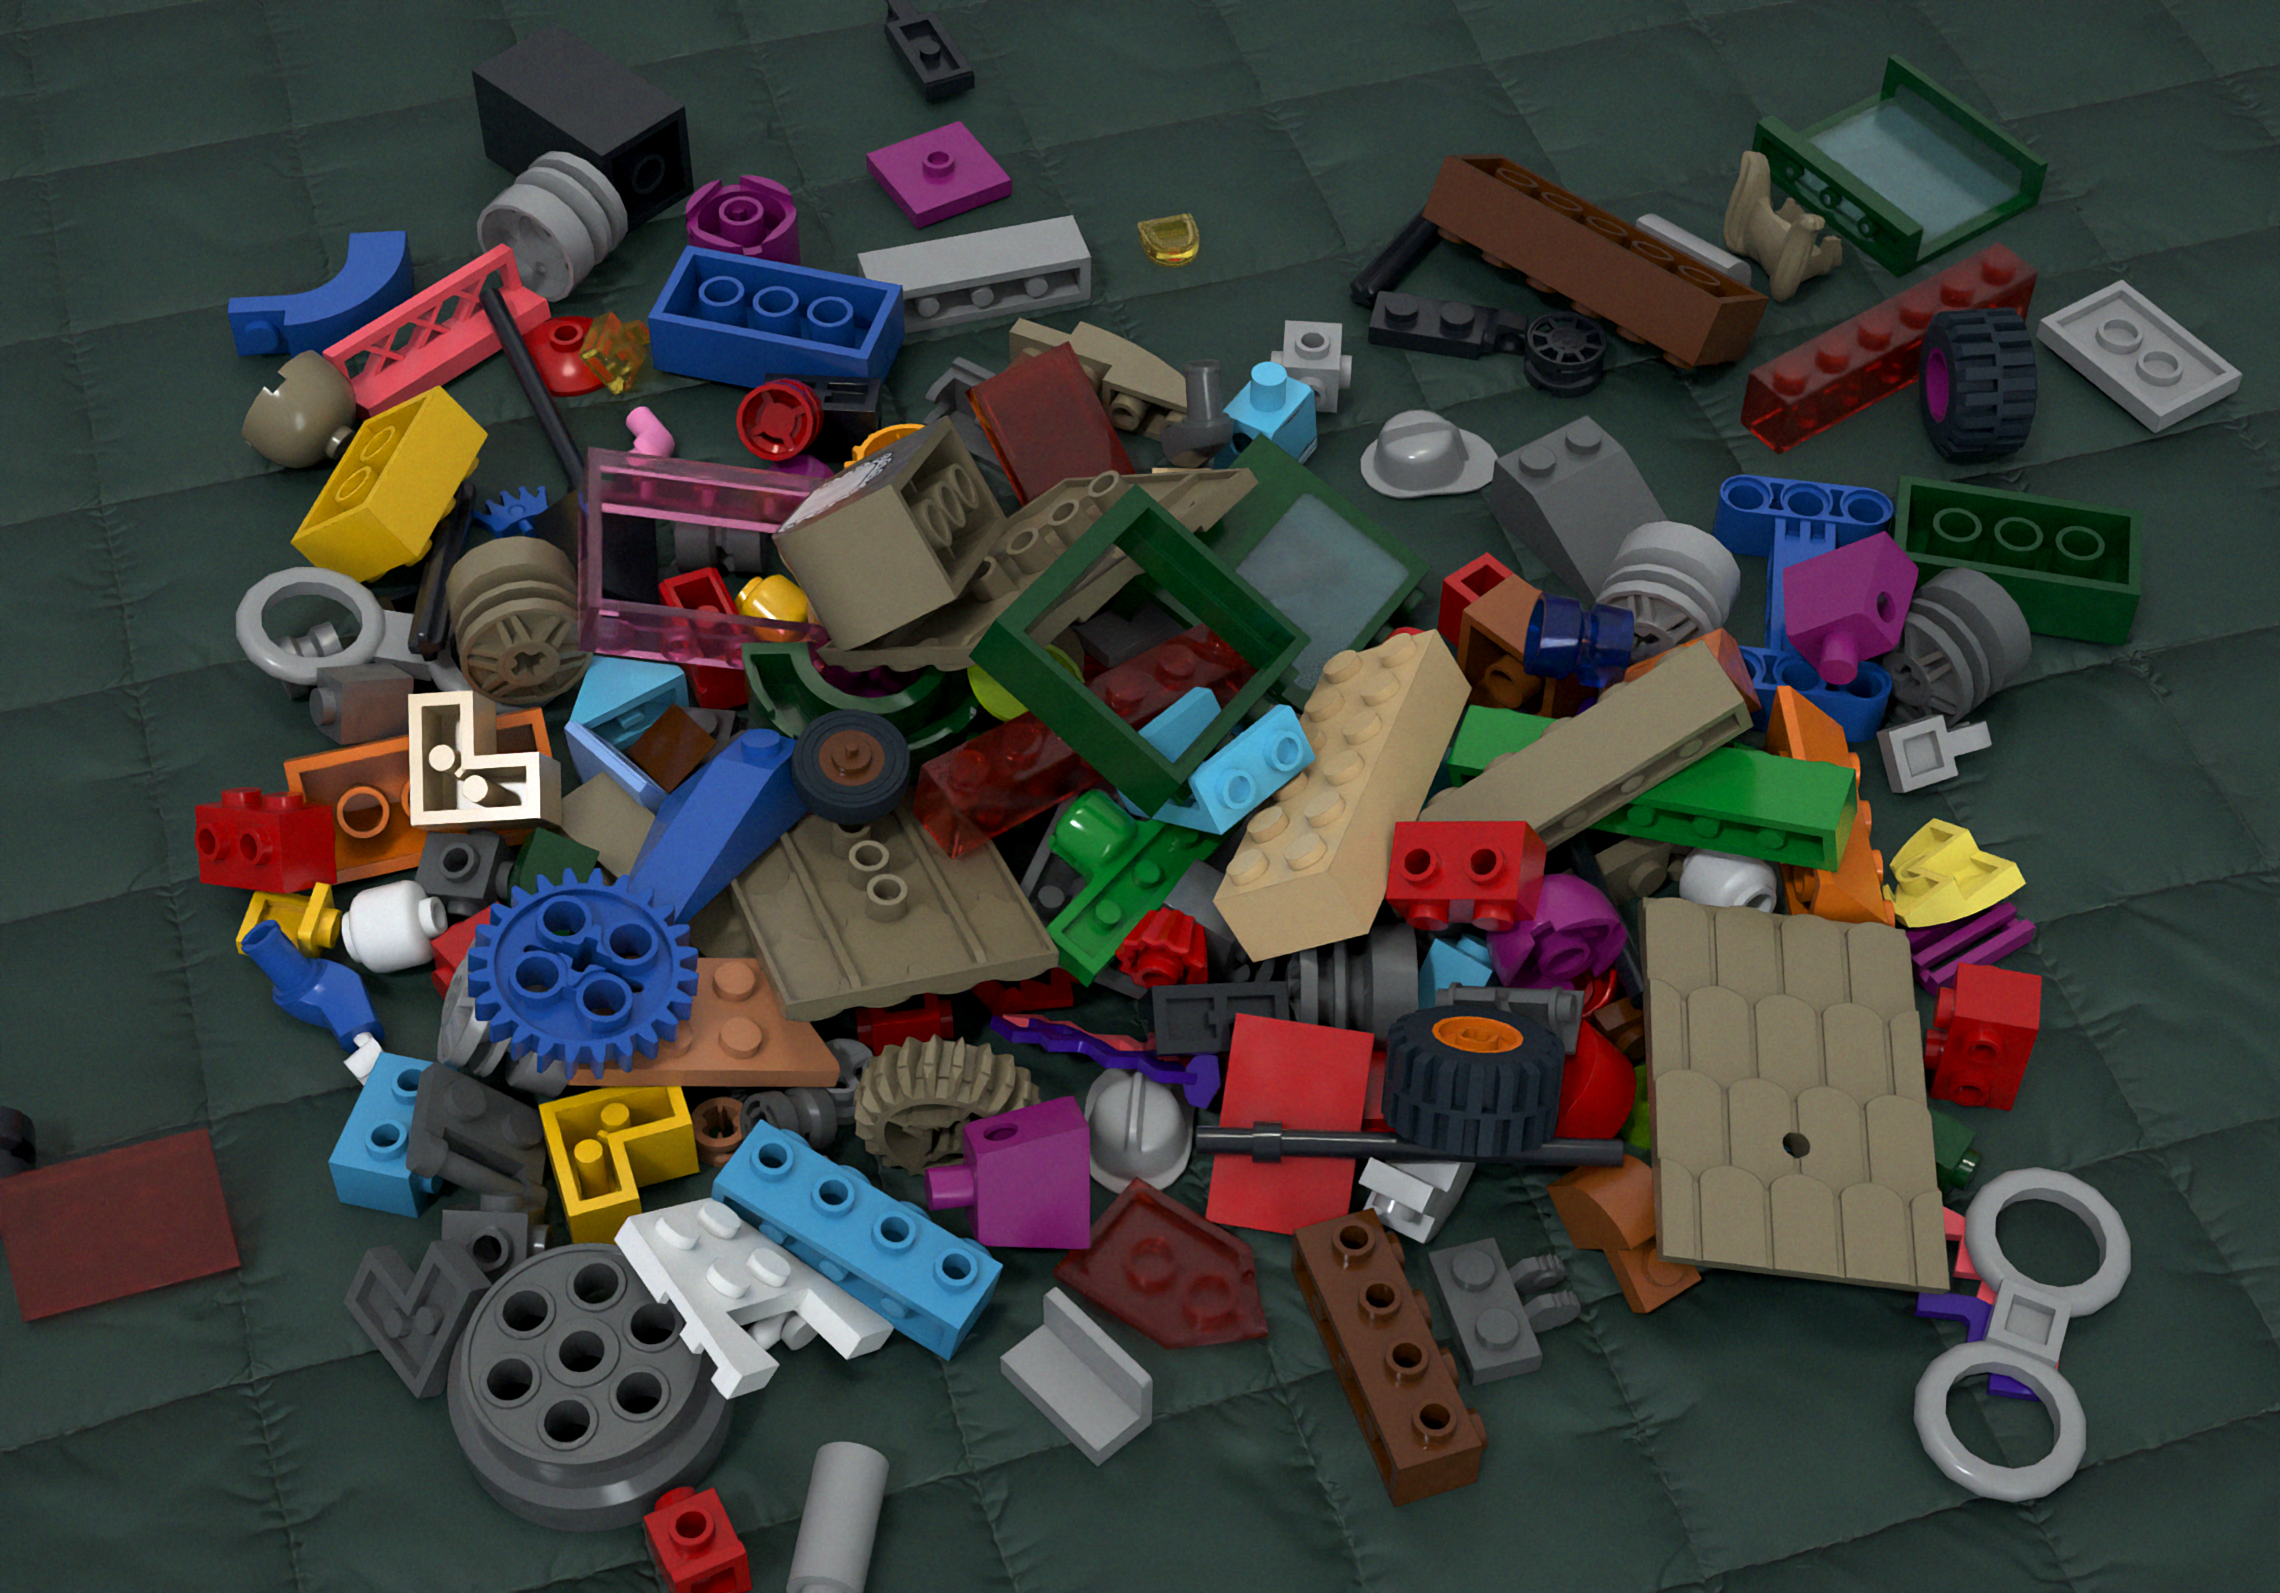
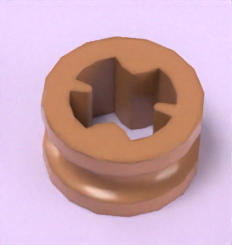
M716 1097L699 1104L692 1112L691 1121L697 1157L700 1161L710 1166L724 1167L743 1143L740 1131V1114L743 1103L733 1098ZM726 1125L733 1127L734 1134L729 1137L723 1138L721 1132L718 1133L717 1139L710 1137L709 1130L716 1126H720L722 1132L725 1131Z

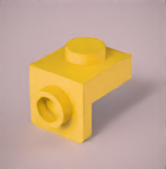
M317 882L311 897L296 893L281 894L255 890L236 938L238 954L246 955L241 949L243 946L241 942L245 935L259 923L273 919L278 922L281 930L305 958H321L324 947L334 948L342 925V911L335 909L331 885Z

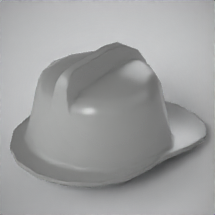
M1408 410L1396 414L1383 426L1378 439L1366 448L1361 458V475L1370 488L1381 495L1397 499L1418 498L1428 495L1463 494L1478 491L1492 483L1494 462L1498 459V456L1491 445L1481 437L1459 429L1435 412Z
M1117 1068L1105 1070L1092 1083L1086 1099L1084 1117L1090 1127V1175L1095 1182L1112 1193L1128 1197L1154 1195L1174 1184L1185 1171L1189 1160L1195 1106L1189 1105L1185 1097L1183 1084L1153 1082L1137 1069Z

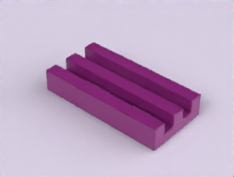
M2008 901L2003 905L1997 902L1972 915L1948 923L1915 927L1906 933V937L1910 942L1913 978L1933 997H1936L1939 987L1951 988L1958 962L1974 965H1991L2030 942L2036 926L2027 918L2019 922L2015 918L2018 909ZM1998 927L2003 931L1932 973L1928 969L1948 956H1956L1968 949L1972 942Z

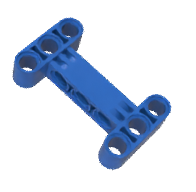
M1736 475L1722 483L1712 536L1732 553L1767 557L1764 648L1738 645L1762 709L1750 713L1754 726L1748 730L1767 732L1777 686H1791L1843 727L1846 742H1865L1873 739L1877 735L1876 732L1880 731L1892 687L1890 674L1879 664L1863 660L1858 662L1857 676L1852 682L1836 685L1824 681L1818 671L1790 643L1786 635L1783 591L1784 568L1883 531L1888 533L1894 508L1891 500L1878 490L1755 475Z

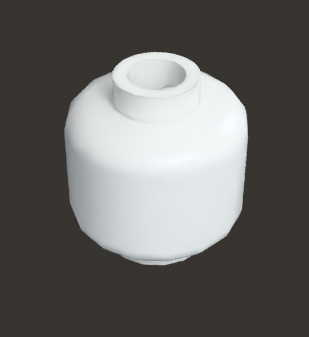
M1697 847L1686 857L1679 885L1681 898L1697 904L1721 907L1747 906L1762 912H1773L1777 900V877L1772 867L1763 859Z
M408 880L361 891L353 899L350 910L342 918V935L349 955L355 962L363 963L374 973H390L430 962L434 958L430 941L444 934L448 929L446 911L440 899L435 896L429 897L419 883Z

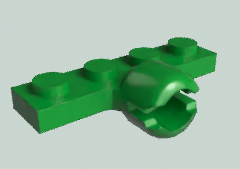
M1091 789L1080 796L1058 820L1055 832L1051 833L1048 840L1049 849L1078 873L1086 884V888L1045 928L1059 951L1058 964L1084 986L1088 987L1116 958L1115 950L1149 910L1159 911L1161 909L1163 901L1194 860L1197 858L1207 863L1236 833L1249 814L1222 835L1154 819L1147 822L1135 820L1102 791Z

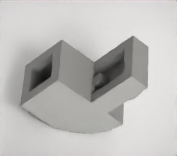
M1370 1157L1358 1182L1372 1189L1363 1210L1374 1207L1380 1223L1423 1244H1427L1439 1233L1458 1203L1476 1163L1386 1160V1162H1382Z

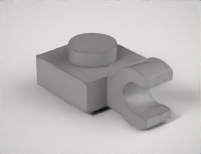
M1928 715L1876 732L1892 793H1905L1957 776L1955 756L1992 745L1986 721H1979L1970 724L1969 721H1964L1946 729L1943 715Z

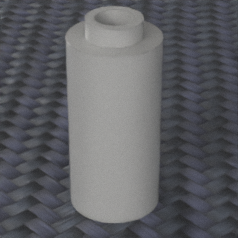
M852 1442L828 1443L818 1449L786 1587L787 1593H864L889 1471L887 1459L878 1451Z

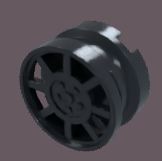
M1571 311L1551 312L1537 318L1530 325L1527 333V351L1524 358L1523 372L1527 382L1537 391L1541 390L1542 387L1553 390L1552 397L1576 398L1593 391L1599 385L1603 373V358L1607 345V336L1604 329L1594 319ZM1565 321L1571 322L1569 327H1559L1556 322ZM1545 325L1550 327L1549 330L1544 332L1538 331L1539 328Z

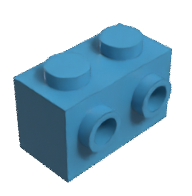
M380 1052L328 1161L340 1202L419 1218L429 1194L439 1192L444 1178L434 1175L428 1179L406 1168V1156L420 1073L434 1062Z

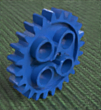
M565 868L563 885L555 887L543 874L536 875V893L532 896L515 885L511 888V908L493 903L490 906V925L477 924L475 928L476 947L469 948L468 971L472 972L468 974V996L476 998V1020H491L489 1040L492 1043L512 1037V1060L517 1061L530 1051L537 1053V1072L541 1074L550 1067L554 1060H558L564 1063L566 1079H573L579 1063H589L595 1078L603 1079L605 1061L614 1059L618 1066L628 1073L632 1071L633 1051L637 1050L645 1057L654 1060L657 1058L658 1037L671 1042L676 1041L679 1027L678 1020L690 1019L693 1001L691 997L697 996L699 973L694 971L697 969L698 949L688 947L690 938L689 925H674L675 905L669 903L653 909L655 888L648 886L634 896L628 893L629 875L626 874L618 878L612 887L603 885V876L600 868H594L588 883H578L572 869ZM568 930L575 934L564 937L555 935L552 932ZM630 952L640 955L641 958L630 960L618 955ZM532 985H541L549 988V990L535 993L529 992L524 988ZM597 1008H607L617 1013L609 1016H600L590 1011Z

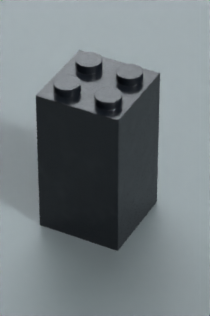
M556 22L472 69L486 157L514 176L518 177L522 172L528 170L529 166L538 157L550 151L568 152L588 161L606 176L619 193L627 212L628 231L626 234L694 192L685 105Z

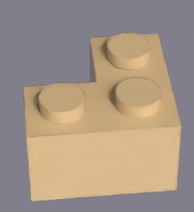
M473 690L408 694L411 826L426 832L454 834L467 833V830L474 828L506 831L536 829L537 827H562L561 763L540 752L497 754L496 702Z

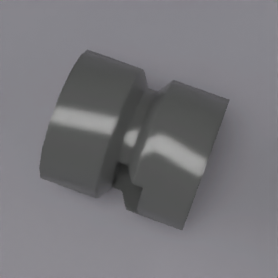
M680 494L677 501L675 518V553L678 571L693 572L707 567L717 568L719 564H725L731 573L764 574L768 554L766 497L731 495L725 504H719L714 495Z

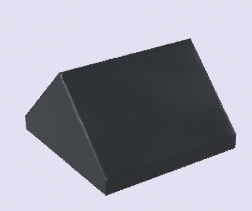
M587 481L534 517L535 539L545 540L564 551L573 565L581 593V606L586 613L587 623L661 617L654 508Z

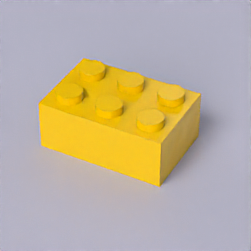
M440 385L365 420L290 543L314 566L324 567L349 575L359 583L363 581L374 583L384 576L387 571L402 564L406 567L413 566L430 550L433 542L429 537L437 523L442 521L454 508L456 499L453 495L460 483L467 479L477 468L479 458L476 455L486 440L488 433Z

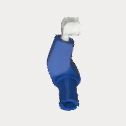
M271 919L259 923L245 935L241 942L243 945L241 949L252 958L273 982L272 998L275 1004L287 1014L305 1023L330 1029L343 1050L351 1054L344 1061V1064L364 1086L380 1052H384L379 1043L385 1037L383 1025L364 981L359 974L339 963L322 958H305L281 930L276 920Z

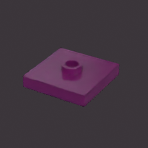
M961 121L866 154L867 170L917 229L1012 194V179Z

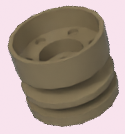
M524 536L499 538L471 549L453 566L445 584L447 605L452 628L456 635V647L460 656L462 675L473 691L494 702L513 705L544 702L568 691L585 675L593 659L592 637L587 626L586 613L581 606V593L575 569L564 551L541 539Z

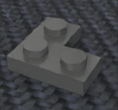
M455 1238L432 1241L416 1275L393 1246L386 1245L367 1249L343 1303L417 1400L442 1394L448 1381L450 1361L459 1336L468 1326L479 1302L493 1285Z

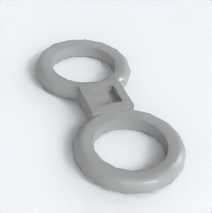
M293 567L272 573L247 590L236 611L237 640L248 659L274 678L299 686H317V668L389 662L413 676L414 679L425 681L433 679L441 692L473 690L451 657V648L456 640L451 623L445 649L438 652L436 660L425 662L422 655L411 654L408 649V638L414 614L382 609L373 592L349 575L324 567ZM297 595H321L336 600L351 610L360 624L361 632L356 642L343 652L327 657H301L284 651L270 641L262 627V620L267 611L283 599ZM555 697L544 702L522 705L496 702V715L537 706L543 708Z
M2031 1167L2006 1171L1979 1188L1965 1214L1964 1244L1975 1272L1995 1293L1984 1335L1980 1341L1956 1344L1932 1360L1915 1388L1913 1421L1923 1448L1949 1479L1978 1496L2012 1503L2047 1496L2069 1481L2086 1452L2087 1419L2075 1389L2055 1366L2058 1363L2069 1319L2092 1315L2117 1298L2131 1272V1240L2120 1214L2094 1187L2068 1173ZM2040 1199L2062 1205L2076 1213L2092 1230L2100 1249L2099 1270L2096 1275L2084 1283L2066 1287L2041 1284L2018 1272L2003 1255L1995 1236L1997 1214L2016 1201ZM1989 1372L2010 1376L2031 1388L2046 1405L2054 1425V1447L2050 1454L2035 1465L2012 1469L1989 1464L1970 1453L1953 1434L1946 1416V1395L1950 1386L1965 1376Z

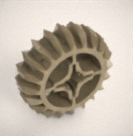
M933 1034L929 1042H921L914 1037H907L902 1047L894 1044L885 1045L881 1056L869 1057L867 1067L862 1072L861 1081L856 1084L853 1106L856 1107L854 1115L856 1122L855 1135L865 1140V1151L873 1155H882L884 1166H901L907 1170L909 1177L916 1174L924 1175L926 1168L963 1164V1128L972 1121L1041 1103L1039 1087L1031 1083L1030 1070L1023 1067H1015L1013 1055L992 1054L990 1043L976 1047L965 1044L963 1036L957 1042L943 1041L937 1034Z

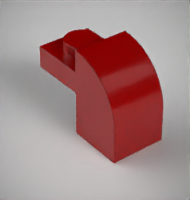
M1582 1019L1580 1024L1576 1054L1565 1055L1557 1129L1554 1137L1613 1139L1631 1111L1636 1093V1075L1629 1058L1584 1019Z

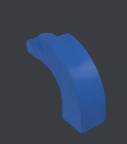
M407 232L350 233L348 257L345 266L334 279L314 290L293 295L229 298L228 317L238 356L290 353L291 359H293L302 352L314 350L323 357L322 351L412 298L414 268Z

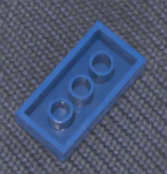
M686 245L648 316L654 369L754 389L764 384L766 373L881 378L883 386L905 338L902 285Z

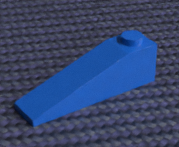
M749 728L662 801L629 874L628 893L635 896L641 890L651 886L655 888L653 909L669 903L675 905L674 925L686 924L809 811L799 798L792 781L791 760L797 740L780 736L778 732L771 729Z

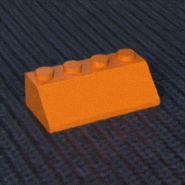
M1777 686L1763 751L1775 756L1811 762H1830L1837 766L1853 768L1856 771L1857 814L1838 873L1777 862L1788 915L1812 914L1832 921L1856 924L1876 922L1895 928L1893 903L1891 900H1883L1880 889L1883 881L1882 855L1880 850H1871L1869 837L1872 826L1870 804L1867 800H1860L1857 790L1860 784L1859 757L1856 752L1849 753L1844 729L1840 724L1791 686Z
M537 706L496 715L497 754L540 752L552 758L542 708ZM409 734L284 761L283 764L290 791L303 792L304 802L332 805L333 825L336 832L334 846L337 883L331 884V886L419 866L428 832L411 826ZM534 829L493 832L502 835L506 840L505 843L510 847L522 844L524 838Z

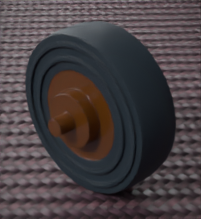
M838 710L827 713L812 721L798 737L791 760L792 781L803 804L819 817L838 824H865L878 820L890 813L904 797L911 774L910 752L903 735L885 718L863 710Z

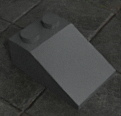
M1588 415L1496 459L1494 462L1489 512L1590 608L1595 603L1596 597L1607 579L1610 566L1626 535L1646 523L1669 521L1625 448Z

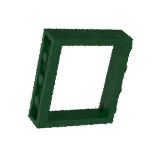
M1135 483L995 619L969 657L1152 819L1169 799L1180 807L1193 792L1188 784V776L1203 761L1209 760L1237 737L1231 732L1236 725L1245 731L1261 718L1273 704L1264 696L1268 690L1279 698L1301 673L1292 663L1312 639ZM1117 547L1258 671L1174 763H1171L1029 636Z

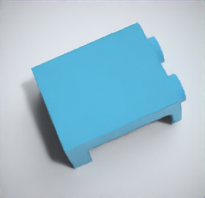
M1196 686L1139 730L1138 733L1171 763H1174L1222 710L1211 689ZM1278 704L1245 731L1236 725L1231 732L1237 737L1209 760L1203 761L1188 776V784L1193 792L1180 807L1169 799L1152 819L1218 835L1226 832L1316 759L1293 708L1288 705ZM1117 789L1129 814L1150 818Z

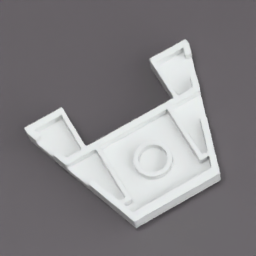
M711 1197L629 1216L614 1238L657 1303L666 1304L670 1298L687 1324L681 1331L680 1336L692 1353L701 1354L706 1349L718 1367L711 1381L727 1400L764 1388L780 1365L740 1327L742 1325L794 1310L846 1360L880 1349L895 1328L881 1315L739 1218L731 1208L715 1201Z

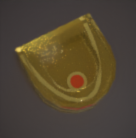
M1191 213L1138 222V238L1150 261L1165 267H1181L1196 259L1199 253V231Z

